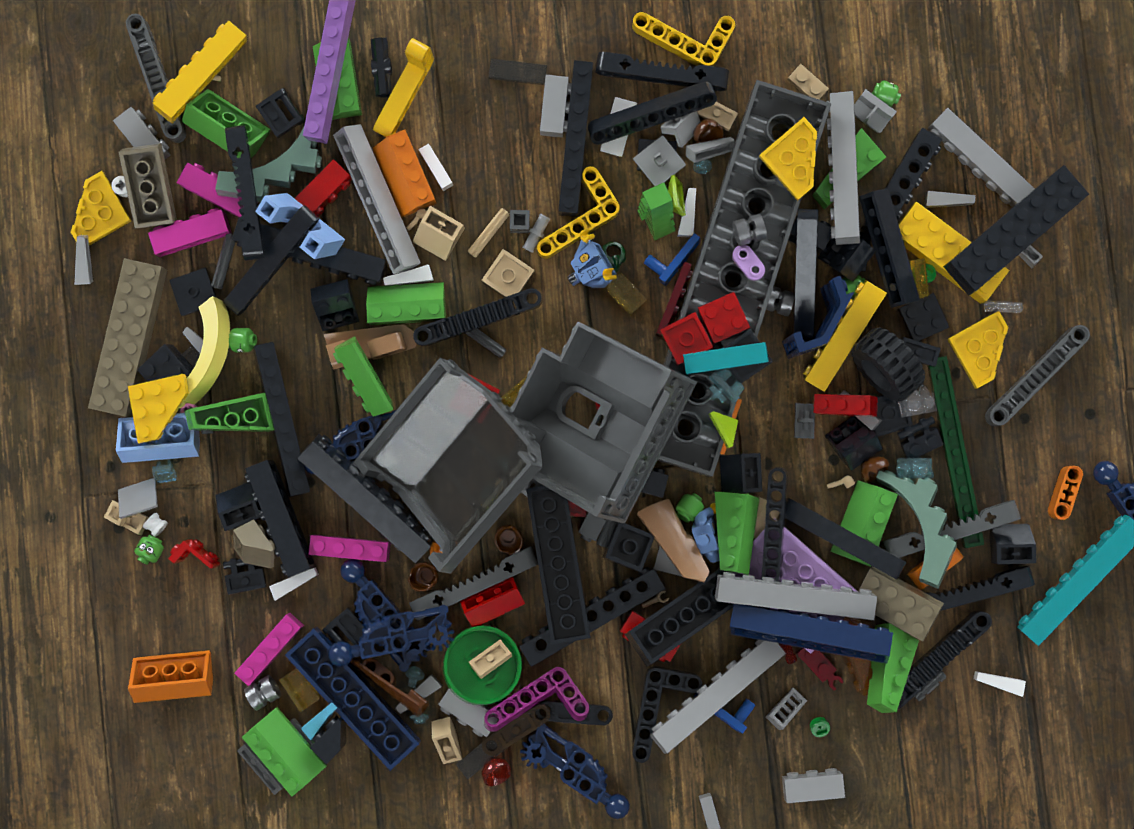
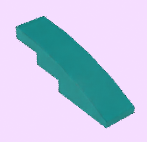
M766 342L683 354L686 374L769 362Z

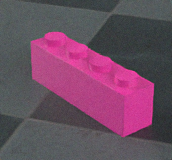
M187 163L176 183L240 218L242 216L239 212L241 208L238 205L240 200L217 194L215 188L218 175L213 172L211 174L204 172L205 168L197 163H194V165Z
M215 208L202 216L201 214L190 216V219L186 221L177 220L171 223L170 226L153 228V231L148 234L154 254L158 257L166 256L225 237L226 234H232L226 213L222 209Z
M311 535L309 555L380 562L389 561L390 542Z
M291 613L286 614L234 674L248 686L253 684L304 627V624Z

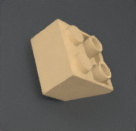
M429 206L419 224L413 243L446 261L465 227L460 222Z

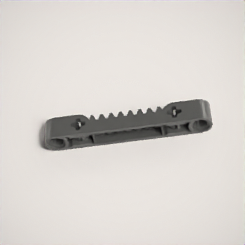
M135 13L129 15L126 19V27L153 102L154 97L159 92L163 93L169 81L166 78L164 67L158 55L150 26L140 14ZM141 22V26L138 29H134L135 25ZM156 111L164 135L174 143L184 141L187 134L181 115L171 124ZM174 128H178V133L172 136L171 131Z
M1077 325L1067 329L1050 349L1014 383V386L1009 388L985 413L986 422L991 426L1006 424L1088 341L1090 337L1088 328L1083 325ZM1075 331L1080 333L1079 340L1074 337ZM996 411L999 412L1001 416L999 421H996L994 419V413Z
M1010 500L981 510L979 516L974 514L973 520L967 516L966 522L959 519L958 525L954 521H951V527L945 523L940 536L948 535L957 540L1019 520L1021 516L1015 500ZM987 513L994 515L991 523L985 520ZM921 531V535L917 532H909L883 541L886 551L898 558L925 550L923 531ZM912 537L919 539L916 547L909 544L912 541Z
M532 546L503 559L499 566H494L495 571L488 568V574L484 571L480 573V577L475 574L473 581L467 578L466 584L460 581L459 587L454 584L452 590L449 587L445 590H435L410 602V607L413 613L441 605L448 607L538 565V559ZM506 562L514 564L512 572L504 569ZM436 595L439 597L443 596L444 600L441 605L439 602H435ZM427 616L416 618V620L418 621Z

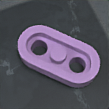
M737 246L732 253L733 261L749 280L757 281L761 279L765 273L763 263L749 246ZM741 251L746 253L745 258L740 257L739 253ZM752 267H757L758 273H753Z

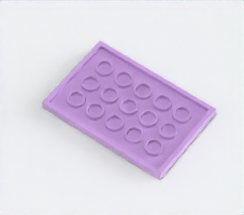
M784 527L781 582L782 579L794 581V584L801 585V582L813 583V586L821 587V584L832 585L833 589H840L841 586L852 588V591H857ZM765 529L753 541L749 575L755 576L754 579L759 580L762 577ZM777 530L769 531L772 539L779 538ZM768 550L770 558L778 557L776 550ZM770 568L766 571L767 575L771 578L777 575L774 569ZM735 574V577L743 578V574ZM770 608V610L778 611L777 608ZM788 610L790 614L806 613L811 618L823 616L833 622L843 620L844 618L843 616ZM806 649L810 654L814 651L811 649Z

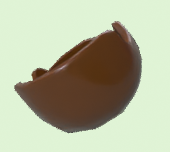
M705 119L696 125L693 132L694 140L697 143L722 139L724 129L717 121Z
M879 456L867 459L862 464L860 470L864 482L868 483L877 479L879 470H888L890 465L888 460Z
M501 526L494 536L495 545L500 552L513 555L519 552L523 546V534L516 526Z
M428 562L416 564L411 568L408 578L409 585L417 592H427L433 589L438 581L436 567Z

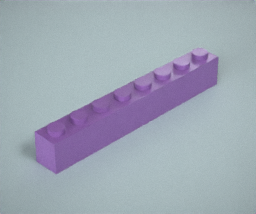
M329 0L303 136L310 141L326 144L328 142L356 0Z

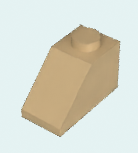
M447 717L431 721L432 740L443 764L462 760L456 729L451 718Z

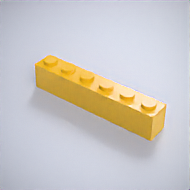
M230 21L225 25L221 24L216 30L217 34L213 38L209 37L203 45L204 48L200 52L196 51L191 57L192 61L188 65H183L178 72L179 75L175 79L172 78L166 84V89L163 93L159 92L154 97V110L171 124L184 112L186 104L204 90L247 42V35Z
M866 280L864 283L860 282L854 292L857 294L853 300L850 299L846 312L837 324L829 342L822 349L818 348L813 356L815 361L812 366L808 364L803 372L805 375L804 380L823 392L829 386L887 292Z

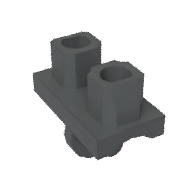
M795 403L794 438L814 439V404Z

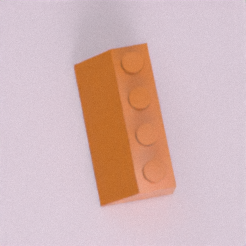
M405 129L386 137L372 148L402 218L418 212L419 209H425L437 204Z
M208 650L133 658L128 685L133 702L140 703L210 696L213 685L211 652Z

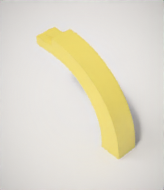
M213 296L198 307L204 326L203 345L199 359L187 377L189 394L182 401L178 409L182 408L186 403L195 405L203 398L218 378L227 356L230 334L229 315L226 305L223 303L224 301Z

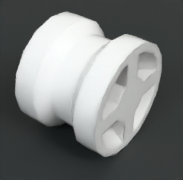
M118 176L113 179V191L121 197H128L124 176Z
M154 513L144 523L143 528L149 529L152 535L156 537L165 529L168 522L161 520L159 515Z

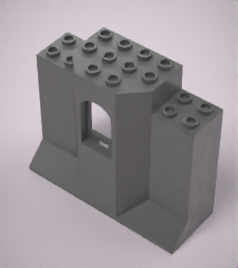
M577 322L571 331L568 342L562 349L561 355L541 348L531 370L527 374L523 386L518 392L514 404L511 406L514 417L520 419L525 424L524 428L535 435V441L540 445L542 468L533 479L598 518L625 524L697 382L619 341ZM576 392L600 404L589 429L566 417V404L569 398ZM601 415L605 416L601 425L598 426L597 423ZM519 436L507 461L513 467L521 460L517 453L519 451L528 452L527 445Z

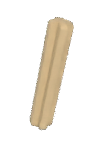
M501 208L469 248L468 252L473 257L479 255L508 218L509 213L505 209Z

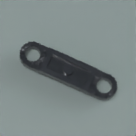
M542 701L539 703L550 707L551 717L548 721L607 725L613 718L612 710L606 705L589 704L587 717L582 721H577L572 718L562 702ZM581 706L575 708V711L579 714L585 712ZM540 709L536 710V715L539 719L546 718V716L540 714ZM601 710H606L609 714L608 718L604 721L597 717Z

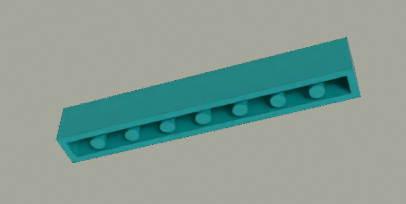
M1119 516L1114 521V526L1109 531L1106 530L1100 536L1101 540L1096 545H1091L1086 551L1087 554L1073 564V569L1060 577L1059 584L1056 587H1051L1046 592V597L1034 604L1032 607L1033 611L1028 616L1024 615L1020 619L1017 627L1036 645L1039 646L1134 547V520L1130 516Z

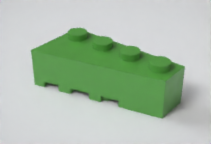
M862 128L856 134L857 182L886 158ZM829 173L812 195L824 210L833 203L830 202V190H833V184L829 182Z
M663 182L642 192L637 211L641 220L645 219L654 240L675 232V223L672 219L674 218L673 200L665 183Z
M265 393L184 411L189 430L270 432L274 430Z
M715 492L720 570L749 575L759 498L749 494Z
M890 623L875 625L876 630L878 627L889 629V632H893L892 645L887 664L871 661L873 674L872 679L869 680L867 705L881 713L897 712L919 640Z

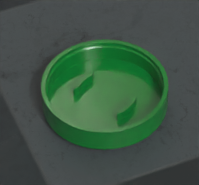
M476 626L466 629L454 638V641L450 643V647L445 652L443 674L446 684L456 697L468 704L486 706L497 703L508 696L519 681L522 669L520 652L514 641L497 628ZM501 640L512 653V657L480 679L469 665V661Z

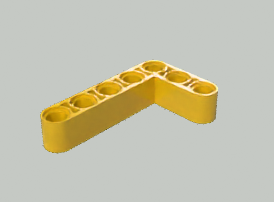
M644 12L637 13L632 23V29L636 34L695 66L706 65L713 67L735 27V21L732 17H721L706 45H703ZM639 20H643L646 23V25L640 27L636 24V22ZM728 24L730 29L724 30L721 25ZM655 29H659L662 31L663 34L657 36L653 33V31ZM675 38L679 41V44L673 45L669 40ZM714 40L720 41L721 46H719V47L714 46V45L712 44V41H714ZM692 47L696 52L689 54L686 49ZM703 57H710L712 62L705 63Z
M414 38L410 40L405 50L408 63L373 128V131L384 137L396 133L434 61L431 47Z
M595 167L584 169L582 181L597 206L542 239L537 245L540 257L544 259L551 258L580 240V233L573 231L575 225H581L584 230L589 228L588 234H590L618 215L619 203ZM588 173H593L596 178L593 181H589L585 176ZM598 189H603L606 195L598 197L595 192ZM608 205H613L616 211L608 213L605 208ZM591 215H597L600 218V221L598 223H592L589 220V217ZM559 235H565L567 237V241L565 243H559L557 241V237ZM545 244L549 245L551 251L543 253L540 250L541 247Z

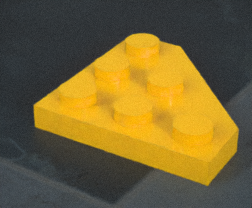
M805 117L799 120L759 155V158L797 201L814 187L817 131Z
M103 171L85 180L82 198L79 200L76 211L77 216L74 225H72L71 234L76 242L79 235H88L89 245L132 220L119 197L113 191L112 185Z
M999 311L947 339L975 389L995 378L997 363L1000 360L1003 349L1002 345L1008 331V326Z
M185 374L128 386L137 442L142 444L161 438L165 427L172 421L178 411V407L189 394Z

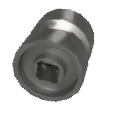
M761 214L750 216L747 221L744 218L733 221V230L739 246L750 244L751 240L757 242L767 238L766 227Z
M773 286L766 310L772 312L777 310L778 314L789 316L795 300V293L787 290L781 292L780 288ZM776 298H780L778 303L775 302Z
M270 675L259 680L258 685L254 683L244 689L248 702L256 711L266 706L267 701L273 702L281 697L279 687Z

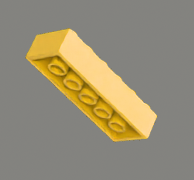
M915 202L898 223L905 248L926 264L932 265L938 273L963 290L943 266L971 242L925 207ZM1004 267L969 296L980 304L986 302L1010 270Z

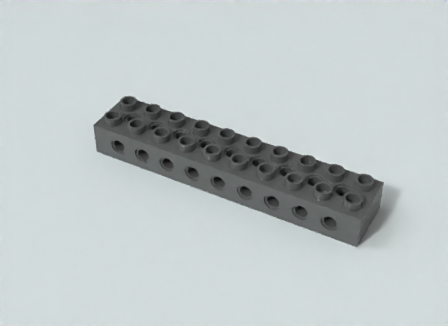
M756 80L751 91L678 318L680 320L696 312L713 345V350L724 348L750 329L756 337L758 336L801 198L797 201L774 174L771 177L762 175L760 167L766 165L759 158V155L776 141L772 131L778 130L784 134L803 117L817 131L815 151H817L831 107V103ZM751 202H756L761 206L762 212L759 214L763 218L767 232L766 239L757 242L751 240L750 248L765 267L763 277L757 281L749 280L732 258V253L737 247L733 221L743 218L747 221L750 216L757 215L749 209L748 205ZM741 251L739 253L740 257H746V253L744 251ZM752 267V272L758 273V268ZM729 274L736 276L739 282L738 286L734 288L729 287L725 282V276ZM735 292L750 328L713 344L697 308ZM668 349L664 365L695 380L696 384L703 387L704 395L699 399L690 395L658 461L712 477L724 442L708 414L715 411L732 417L742 384L737 381L729 368L686 374L685 364L682 363L677 366ZM680 420H687L691 423L692 432L690 435L683 436L678 432L677 426Z

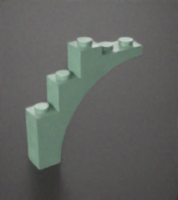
M304 127L297 140L280 157L264 166L252 169L257 202H261L264 196L269 195V185L290 188L291 182L295 181L296 171L316 174L317 168L321 167L322 157L319 156L318 149H316L317 142L310 141L303 136ZM218 172L215 190L219 196L238 198L236 177L233 172Z
M879 470L876 477L877 482L892 489L901 496L912 508L920 522L925 541L924 563L919 576L920 582L939 589L956 550L957 543L954 542V538L948 535L940 536L947 520V513H944L945 510L940 507H931L938 491V485L929 478H924V480L919 478L915 485L914 481L908 478L900 479L895 477L896 474L887 470L882 472Z

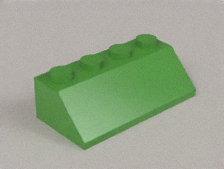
M349 37L332 120L362 115ZM321 42L313 46L316 65Z
M209 89L186 104L182 118L184 124L226 151L228 149L225 128L245 125L251 158L257 153L271 129ZM238 152L237 158H241L242 152Z
M444 282L368 287L366 301L367 323L369 325L432 322L446 318Z
M354 336L335 346V353L333 355L338 364H343L345 368L343 373L347 380L351 379L355 386L352 388L356 396L362 397L364 401L362 406L366 413L370 412L372 416H377L392 411L393 402L356 337Z
M857 480L840 526L879 546L898 494ZM835 545L832 546L830 552L871 567L868 563Z
M278 707L242 736V739L291 796H294L327 767L310 749L311 746Z

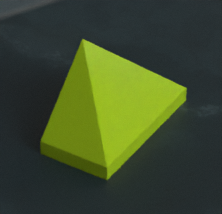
M672 175L668 192L673 200V212L683 217L686 216L683 184L675 175Z
M715 411L709 413L708 415L726 448L732 447L738 420Z

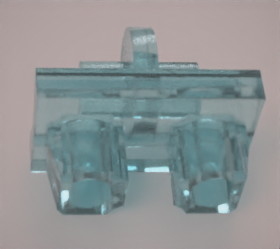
M727 368L721 369L718 372L715 371L709 377L719 388L718 390L714 385L709 388L714 393L710 398L712 400L718 398L722 403L726 400V397L732 403L736 402L745 387L739 381H736L731 387L725 382L732 375Z
M898 458L897 476L899 478L932 479L934 477L932 458Z

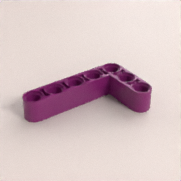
M556 667L490 709L484 716V725L488 731H498L554 693H556L572 718L577 721H582L587 717L589 704L567 672L561 667ZM555 675H560L563 678V680L557 682L553 679V677ZM543 685L547 688V690L545 692H539L537 690V687ZM572 691L574 696L568 698L564 695V692ZM528 696L531 701L524 703L521 701V697ZM508 706H511L514 708L515 711L511 714H508L504 711V709ZM581 706L585 712L579 714L575 711V708ZM495 717L498 719V722L490 724L488 719Z

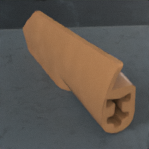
M404 324L324 334L327 343L326 348L333 369L344 367L342 363H337L333 355L335 353L334 347L354 336L367 358L372 360L407 351L417 346L413 339L414 331Z
M670 499L657 502L638 511V517L656 539L682 577L704 583L710 571L693 537L686 533Z

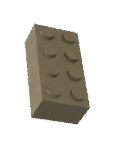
M162 144L120 150L119 157L134 227L142 228L174 223L177 217Z
M875 567L870 568L860 589L871 590L877 596L876 616L921 641L927 637L944 605L943 602L899 578L896 580Z

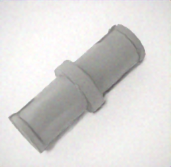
M539 214L534 227L530 228V234L522 248L531 253L534 252L540 238L544 236L543 232L550 218Z

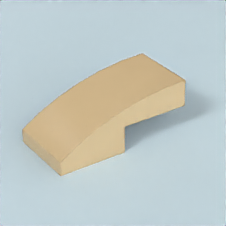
M112 500L104 516L109 521L123 526L138 535L143 534L145 530L143 525L149 518L142 513L120 519L119 502Z

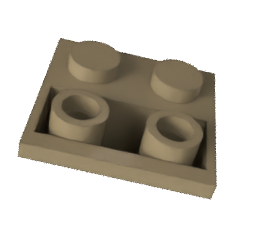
M253 519L233 530L234 549L243 563L266 568L274 567L275 545L271 539L268 540L266 538L265 531L260 524L257 525Z

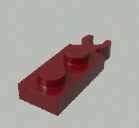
M801 648L796 653L821 682L828 680V685L831 689L836 690L833 686L834 680L844 683L841 677L833 674L837 669L821 651L814 650L810 654L805 648Z

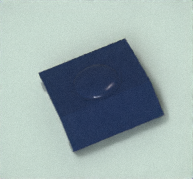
M840 276L832 278L827 285L820 288L827 314L814 339L804 343L800 331L782 341L788 359L814 351L829 342L854 292L846 294V291H848L847 284Z

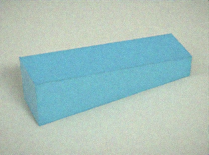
M330 703L301 728L310 741L321 731L337 709L333 703Z

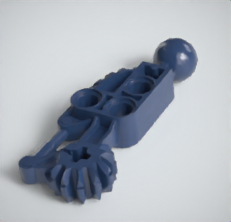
M396 410L381 416L361 418L358 421L352 422L350 426L349 424L345 425L344 429H339L337 435L333 436L332 445L336 449L340 448L344 451L349 461L356 460L366 448V443L377 435L382 421L390 419ZM413 414L405 423V427L403 426L401 429L405 431L406 428L409 432H412V437L423 440L422 436L417 435L422 433L423 429L416 430L419 422L413 419ZM368 422L370 425L369 430L364 433L361 432V424ZM398 434L390 441L394 447H399L402 444L403 451L406 450L407 445L411 451L413 450L412 444ZM350 446H355L357 452L354 456L350 457L347 454V449ZM304 465V469L308 473L314 475V473Z
M1110 461L1099 462L1093 471L1095 480L1109 487L1111 491L1106 494L1121 516L1127 515L1134 520V482L1132 484H1120L1117 479L1119 474L1117 466ZM1127 500L1130 502L1129 509L1125 506Z
M358 559L344 561L340 569L342 578L346 582L356 583L360 588L354 605H356L355 613H358L359 621L362 620L364 628L368 626L369 622L377 621V618L380 620L384 619L383 617L387 610L391 609L395 614L400 613L396 605L373 579L369 581L364 576L365 568L361 561ZM374 595H380L383 598L381 605L374 604ZM395 617L390 621V625L392 628L397 629L401 626V622ZM409 627V628H407V631H408V630H413V629H415V628H414V627ZM397 637V639L401 643V647H403L405 645V640L402 637ZM420 640L419 648L415 646L406 652L413 643L410 642L407 648L402 651L403 658L397 652L391 653L390 656L397 663L399 669L402 672H406L411 662L420 661V653L426 657L427 653L425 650L431 651V647H425ZM383 641L376 642L379 646L386 648Z
M441 605L414 613L408 611L384 616V619L381 620L377 618V621L369 622L368 626L362 629L363 633L362 637L359 638L358 645L350 646L344 641H338L330 647L328 657L334 665L345 666L352 661L353 657L361 656L362 659L401 652L407 648L408 643L420 640L425 647L433 643L432 651L435 650L436 645H438L439 651H442L441 644L444 643L445 647L449 648L450 646L446 640L454 641V638L448 637V634L455 633L454 630H446L452 624L446 619L448 607ZM438 615L425 627L407 631L414 618ZM394 617L399 618L402 622L401 626L397 629L392 628L390 625V621ZM435 622H437L439 631L444 633L440 637L441 640L432 637L436 630ZM397 637H402L405 640V645L401 648H397L394 645V639ZM377 641H383L386 648L384 651L378 652L375 650L374 644Z
M546 724L538 727L536 734L528 736L530 744L527 742L522 743L527 749H520V753L527 755H524L521 760L529 759L526 764L527 767L532 762L534 763V769H537V763H540L542 768L551 764L560 771L561 780L595 804L598 802L604 804L605 810L610 817L621 819L628 814L630 809L628 799L621 794L610 795L606 792L607 784L605 781L608 775L604 773L605 768L600 766L597 759L594 760L593 756L573 741L565 740L557 732L546 726ZM544 734L565 746L567 759L551 749ZM540 747L541 755L533 756L532 749L536 750ZM576 753H583L585 759L582 762L575 761L574 756ZM567 769L574 771V776L570 779L565 778L563 775ZM588 780L591 785L588 789H582L579 786L580 782Z

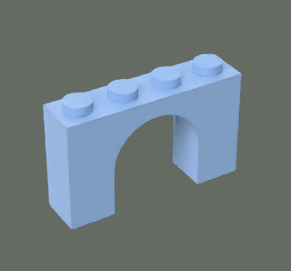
M288 193L266 195L255 212L269 223H288L303 205ZM319 219L318 223L307 234L300 248L312 258L318 259L336 255L345 239Z

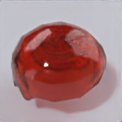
M503 758L489 760L484 764L481 771L485 785L493 787L505 782L511 776V768Z

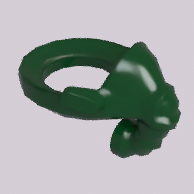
M611 241L606 243L602 250L615 272H618L621 264L626 260V252L620 243ZM609 246L618 247L621 251L620 256L614 255L612 258L609 257L606 253Z

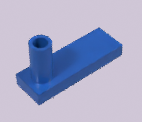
M694 233L668 267L651 254L646 258L644 264L660 275V283L667 286L684 262L701 243V239Z
M745 699L734 717L722 708L714 715L738 733L743 734L747 728L743 723L756 705L750 700Z

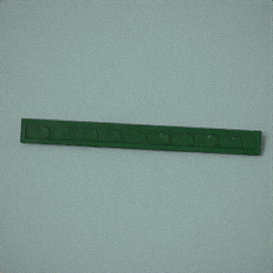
M947 356L938 358L936 367L928 365L927 367L958 522L959 519L966 522L967 516L973 520L974 514L978 516L979 514ZM982 532L962 538L964 548L985 545Z

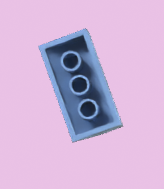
M176 413L172 421L165 427L163 435L159 440L142 444L137 442L133 417L118 419L116 453L122 463L199 457V431L189 430L185 413Z

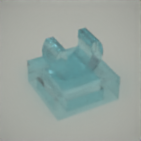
M171 460L167 461V465H162L158 461L156 466L152 467V474L157 483L177 481V473L173 468Z

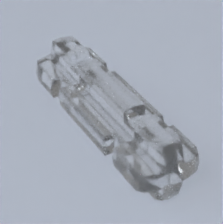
M987 300L984 304V310L987 312L995 310V312L1011 313L1013 311V313H1021L1023 311V303Z

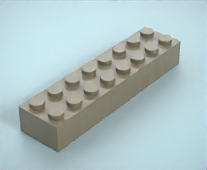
M124 258L89 401V409L125 417L133 416L128 386L141 383L142 375L137 369L146 362L167 269Z

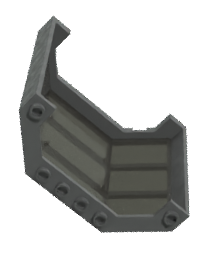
M442 358L438 359L354 463L364 476L376 478L381 482L385 480L393 486L392 490L398 493L440 547L442 553L432 552L428 557L439 572L451 574L541 470L542 458L540 445L535 441V435L524 428L525 424L520 419L514 417L512 414L513 410L501 402L502 398L459 368L453 360Z

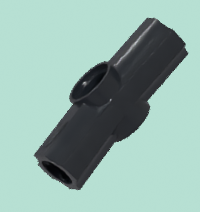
M387 37L370 39L372 50L371 70L374 77L375 96L386 98L392 93V64L389 58Z

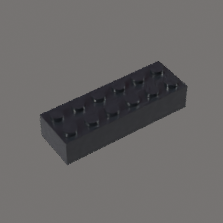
M265 460L245 468L247 472L245 474L246 481L252 485L254 490L252 496L256 503L259 502L261 507L259 510L260 516L263 521L266 520L268 528H266L267 534L270 539L273 538L274 552L277 557L280 556L282 564L280 566L283 574H287L289 578L315 568L316 564L312 555H309L308 544L275 461Z
M718 569L708 576L704 583L699 582L625 634L646 667L733 608L734 603L718 602L715 599L717 576L723 575V572L726 571Z

